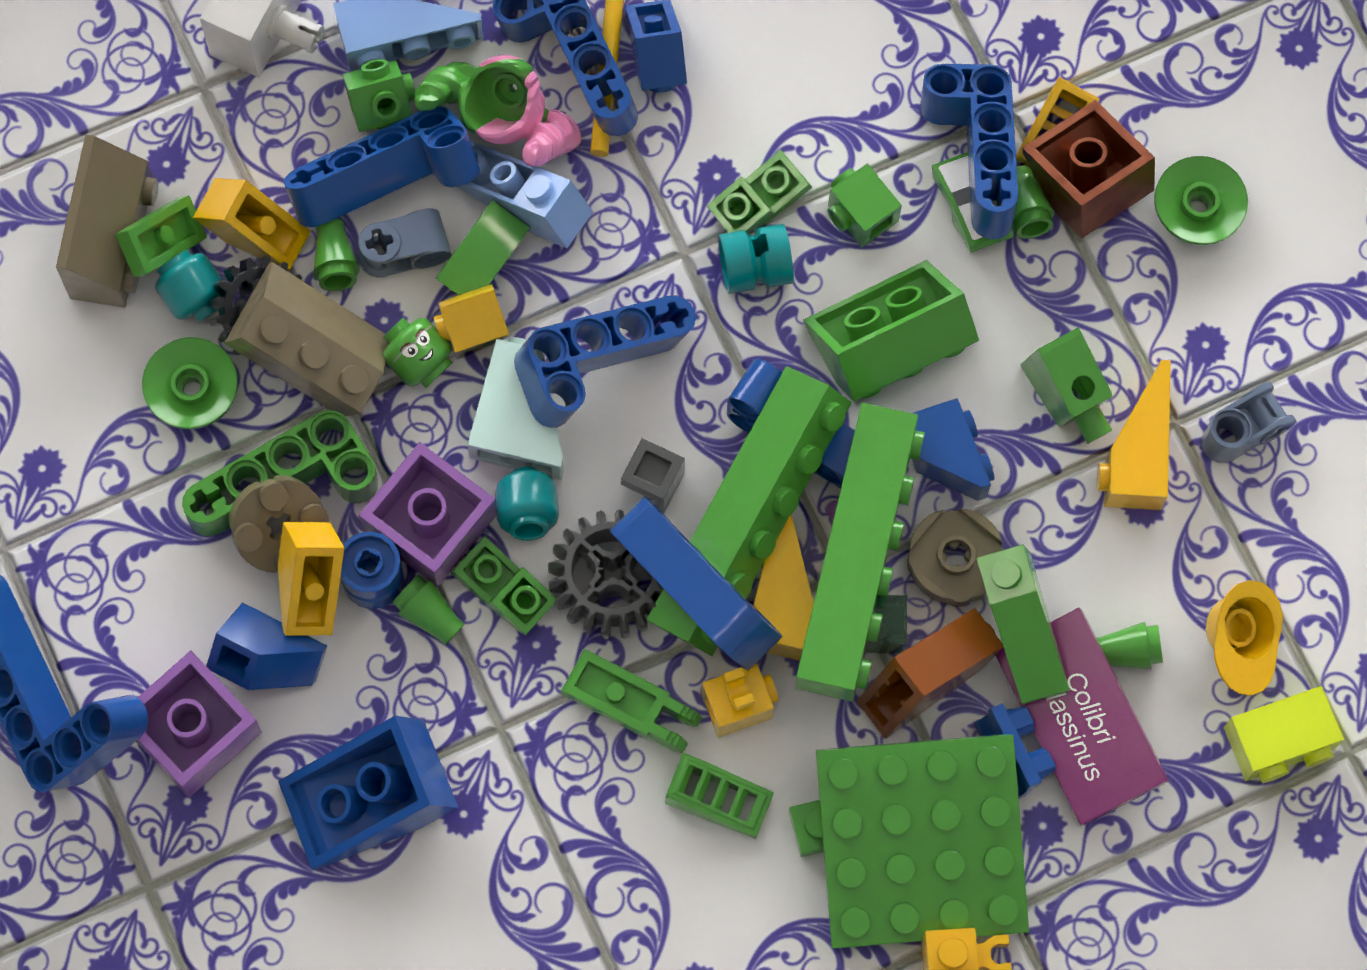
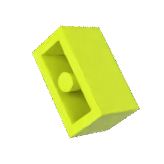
M1322 686L1233 716L1224 726L1244 780L1248 781L1260 777L1262 783L1271 782L1289 773L1287 767L1305 761L1307 767H1313L1334 758L1332 751L1344 740Z

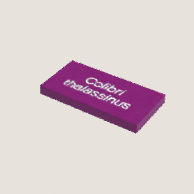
M1078 607L1050 622L1070 689L1069 692L1023 705L1004 647L997 653L996 658L1020 706L1027 707L1034 721L1035 730L1033 732L1041 748L1044 747L1049 751L1056 765L1054 773L1080 825L1084 826L1170 781L1083 610Z

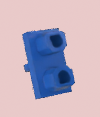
M1002 703L988 710L989 713L974 723L980 736L1014 735L1018 797L1021 799L1056 770V765L1049 751L1044 747L1031 753L1027 752L1021 738L1029 736L1035 730L1034 721L1027 707L1006 710Z

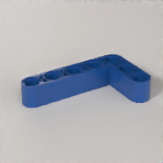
M0 575V724L28 783L35 791L45 793L81 785L142 737L148 725L146 707L136 696L126 695L91 702L71 717L11 588L5 578Z

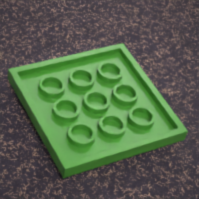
M1013 734L815 750L832 948L923 941L925 931L975 928L976 937L1029 933Z

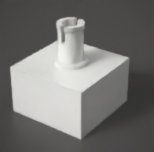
M209 0L200 17L210 56L258 78L280 39L299 46L312 54L317 49L314 41L319 44L321 42L324 26L295 14L301 0Z

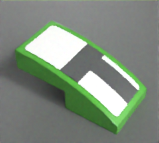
M968 152L932 165L933 179L950 206L952 222L970 253L1014 237L1013 229L1008 235L1000 239L984 238L973 229L970 211ZM997 200L992 201L993 206H996Z

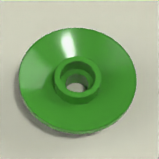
M1191 156L1173 163L1164 171L1155 189L1154 205L1160 222L1173 236L1190 244L1210 245L1229 238L1238 230L1247 213L1248 195L1241 177L1229 165L1208 156ZM1201 201L1205 204L1206 211L1197 212L1191 208L1190 203Z
M198 337L179 338L163 345L149 359L142 378L143 395L151 412L162 422L180 429L202 428L219 420L233 404L238 389L237 372L230 356L214 342ZM190 382H196L201 385L199 392L194 395L185 394L184 387Z

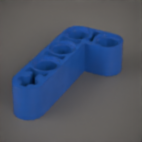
M586 0L493 1L494 15L505 36L513 42H527L553 30L587 103L604 133L610 136H621L633 130L638 119L637 108ZM517 10H527L518 19H508ZM578 27L586 28L580 36L568 37L573 29ZM592 66H605L604 69L596 75H586V72ZM611 93L618 106V109L612 112L604 97L609 96Z
M991 64L934 65L924 75L920 102L921 115L933 124L967 127L972 227L978 235L984 238H1003L1012 230L1018 198L1011 77L1005 69ZM997 200L996 206H993L992 201Z
M437 106L430 111H419L291 171L283 182L299 224L304 227H316L430 174H433L446 187H458L473 181L479 175L480 168L465 126L448 108Z
M677 295L665 296L535 330L518 350L514 358L517 376L535 420L543 426L557 428L564 425L583 404L586 396L580 374L674 349L695 325L696 315L691 303ZM661 320V324H659L654 330V327ZM619 328L627 330L633 337V341L625 338ZM577 339L584 340L586 343H588L591 348V351L584 350L582 347H580V345L577 342ZM534 349L546 354L549 362L541 361L535 355ZM550 393L559 395L565 402V406L556 404L551 398Z
M754 359L728 398L727 417L736 426L749 434L783 372L764 360ZM844 423L834 434L823 454L821 465L814 472L840 489L855 432L854 429Z
M645 496L610 530L617 540L714 643L747 671L783 637Z

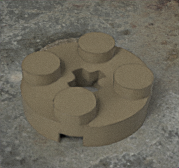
M285 475L274 476L275 479H267L261 483L256 481L248 485L236 498L229 515V527L232 530L233 543L239 554L253 567L270 573L278 572L277 565L282 532H279L277 535H270L272 528L267 522L271 516L279 519L285 513L289 515L286 522H329L327 511L324 509L316 493L301 480Z
M961 508L959 511L949 510L943 512L944 510L927 516L915 529L909 544L907 567L916 585L927 596L941 603L962 607L969 602L979 600L987 594L977 558L1002 551V540L993 523L976 511ZM959 546L965 548L964 559L968 562L965 566L962 567L957 564L952 567L946 563L948 556L943 552L945 548L949 547L952 550L958 549Z

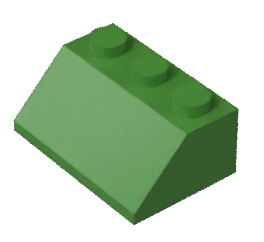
M928 260L803 319L808 333L836 384L854 402L861 398L875 396L883 387L902 378L916 376L922 372L924 367L943 358L957 356L966 347L979 341L964 293Z

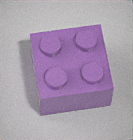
M419 442L362 510L359 518L364 532L380 533L392 540L399 551L400 559L428 581L431 579L438 588L497 516L496 499Z
M191 650L137 697L146 707L148 725L145 733L136 742L188 798L195 794L262 733L257 720Z

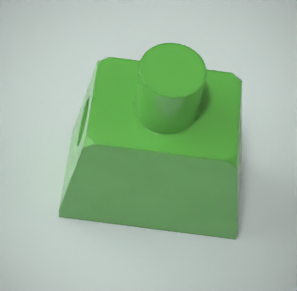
M1079 327L1037 349L1020 364L1056 425L1063 427L1075 421L1087 444L1112 431L1099 407L1112 398V392ZM1072 390L1078 393L1080 399L1074 396Z

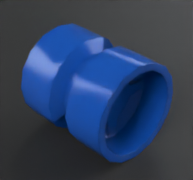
M369 531L352 536L343 544L344 555L340 577L343 589L348 598L359 607L367 609L383 608L391 604L403 588L404 574L399 551L392 540L380 533Z

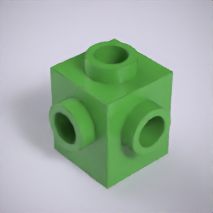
M372 60L363 64L361 69L342 74L352 114L359 132L374 128L380 130L412 115L409 102L415 101L413 80L410 73L402 75L396 60Z

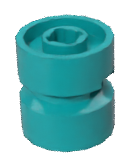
M784 224L757 228L754 236H749L744 230L718 234L720 262L727 294L754 290L757 282H762L767 288L794 283L790 243Z

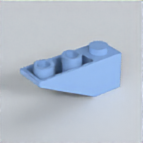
M345 0L333 3L336 22L350 71L361 69L363 64L376 59H385L387 61L402 58L418 60L428 56L431 51L446 47L462 49L483 38L482 19L480 13L418 0Z
M470 140L480 173L473 181L458 187L487 206L493 199L530 226L528 230L530 233L568 248L593 213L573 182L537 166H528L522 160Z

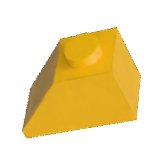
M214 178L193 216L195 220L225 243L259 259L268 256L271 262L275 264L286 262L288 264V271H290L311 232L247 180Z
M283 522L277 567L282 627L285 636L333 635L344 546L330 522Z

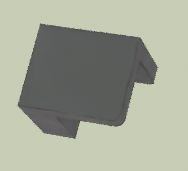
M641 438L621 477V485L654 500L655 506L664 514L684 476L685 458Z

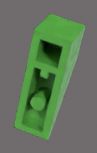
M1022 544L978 557L977 561L989 604L1022 704L1069 692L1070 689L1029 550Z

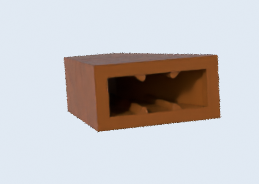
M974 608L895 656L856 702L886 739L985 668L1003 648V644L996 636L992 626L985 622Z

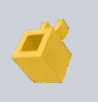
M757 663L749 671L741 667L726 672L722 676L702 682L701 695L718 738L773 718V703L779 702L777 690L770 674L761 675Z
M975 928L925 931L923 941H921L923 970H1012L1011 962L998 964L992 960L990 955L993 948L1009 946V935H996L984 943L977 944Z

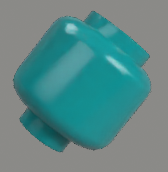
M185 250L157 270L160 277L155 283V289L175 318L185 320L194 316L199 323L218 311V309L209 307L208 301L220 297L213 284L223 279L205 254L196 253L191 255L188 250Z
M524 466L514 469L497 483L495 490L497 521L501 529L511 534L512 537L522 541L537 540L544 537L557 524L559 518L557 487L553 478L538 471L536 468Z

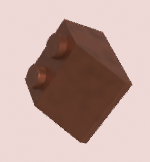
M1096 100L1022 147V153L1052 209L1081 239L1154 191L1155 157Z

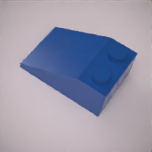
M402 716L391 717L278 781L312 870H318L419 830L459 808L425 721Z

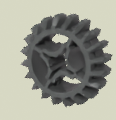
M620 509L616 510L614 514L615 522H606V515L601 510L596 512V525L591 526L585 517L578 519L581 533L578 534L574 530L566 528L563 532V538L568 545L555 544L553 546V554L560 560L548 563V572L557 576L549 581V591L562 593L555 600L556 608L563 610L572 607L567 614V622L570 624L577 623L584 617L583 632L586 634H590L596 624L602 625L601 634L603 639H609L611 627L617 626L620 628L621 637L628 638L630 633L629 624L633 622L638 630L641 632L646 631L648 623L644 615L647 614L649 616L652 608L656 607L655 603L663 591V587L654 578H652V582L646 592L638 587V580L631 574L632 570L637 566V560L624 546L617 551L610 552L603 550L597 545L609 541L619 542L610 530L624 517V512ZM580 557L587 561V568L594 574L593 579L588 583V590L583 595L577 589L572 577L574 567ZM618 568L621 569V580L614 576L607 581L604 580L605 569L611 572L616 571ZM610 597H620L629 604L619 608L598 606Z

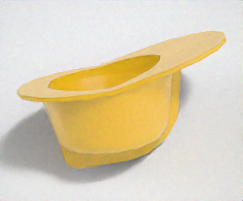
M1247 580L1236 584L1226 593L1224 599L1219 600L1211 608L1206 619V635L1208 642L1214 650V661L1218 673L1230 689L1242 695L1251 696L1264 691L1272 681L1276 668L1283 613L1280 601L1274 591L1262 582Z

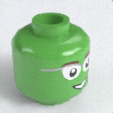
M402 318L383 337L389 343L383 351V356L386 359L385 363L408 386L414 387L422 384L427 388L453 363L448 358L452 351V345L448 340L439 335L438 330L426 318H418L411 324Z

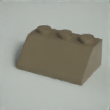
M86 134L56 269L70 299L125 308L128 293H135L137 290L139 276H133L115 234L145 217L147 205H155L158 193V179L153 178L147 160L96 136Z
M273 262L268 264L224 342L225 345L326 408L340 412L345 417L362 413L384 373L386 359L383 356V351L389 345L383 338L385 333Z

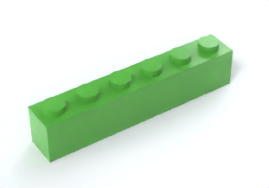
M788 366L785 367L690 539V542L744 599L750 594L757 574L766 558L773 552L779 534L789 516L796 510L801 494L812 474L821 465L823 454L836 431L843 425L846 413L852 403L830 385ZM663 588L655 603L656 607L652 608L646 620L672 636L713 656L718 646Z
M861 403L796 676V689L851 702L854 701L856 688L866 690L872 661L863 659L867 641L877 643L883 614L875 613V606L878 595L888 596L893 568L885 567L888 550L898 551L904 523L895 520L899 504L909 505L915 477L906 476L910 459L919 461L925 432L916 431L918 414Z

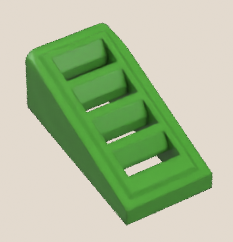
M683 753L667 791L665 804L756 839L774 792L706 761ZM691 774L700 776L693 796L690 797L684 794ZM713 781L719 785L711 805L702 802L709 782ZM728 788L736 790L737 794L728 814L721 811L720 808ZM749 795L756 799L746 822L739 819L738 816L746 796Z

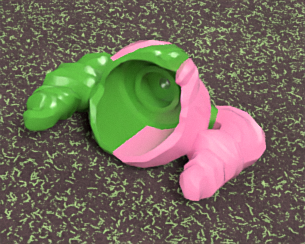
M497 55L485 60L477 68L466 62H451L446 66H438L427 74L415 91V105L420 111H430L437 106H443L445 103H457L461 123L467 130L478 134L485 141L495 144H512L526 138L527 142L522 150V157L528 166H542L560 157L562 154H567L581 143V131L569 115L558 110L545 108V97L540 88L536 72L533 71V67L528 62L518 57Z

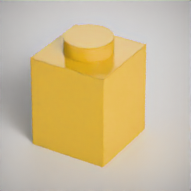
M492 284L439 302L442 314L433 317L439 335L452 342L455 353L509 335Z

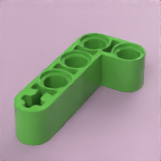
M325 410L193 484L186 490L183 496L182 507L190 527L196 533L202 536H214L230 528V511L236 498L241 493L236 490V487L244 478L254 477L259 479L261 483L267 479H275L274 476L285 475L294 477L306 484L326 473L338 494L345 501L360 504L368 501L375 495L378 489V477L373 459L349 420L340 412ZM328 430H338L344 434L341 441L334 445L322 444L319 439ZM295 453L302 457L300 464L293 469H283L278 466L280 458L286 454ZM355 468L362 469L368 473L366 479L357 485H350L343 480L344 475L349 470ZM226 489L232 502L230 505H227L225 497L221 494ZM206 502L214 510L208 516L199 509V506Z

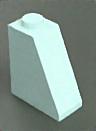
M511 337L509 341L496 339L468 441L469 459L511 469L524 466L533 467L540 472L546 473L553 479L562 480L564 466L558 428L543 426L535 420L515 370V354L526 342V339ZM534 349L535 355L545 362L543 352Z

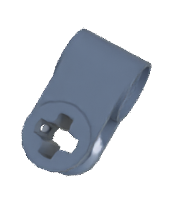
M434 208L421 209L402 217L372 223L361 231L358 239L360 265L367 274L376 278H383L413 269L434 267L446 262L452 256L440 213ZM381 245L384 252L387 253L378 255L377 250L373 249V247Z
M1266 382L1249 391L1238 401L1219 410L1212 417L1201 437V447L1209 459L1217 463H1228L1255 447L1276 439L1288 431L1297 420L1293 415L1285 413L1272 394L1274 386L1271 382ZM1222 428L1231 431L1235 435L1237 442L1227 443L1218 436L1216 430Z

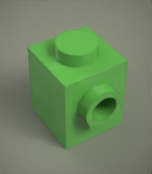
M868 163L857 171H854L853 168L844 171L832 182L828 201L829 208L827 209L828 215L840 231L848 230L861 248L899 222L902 205Z

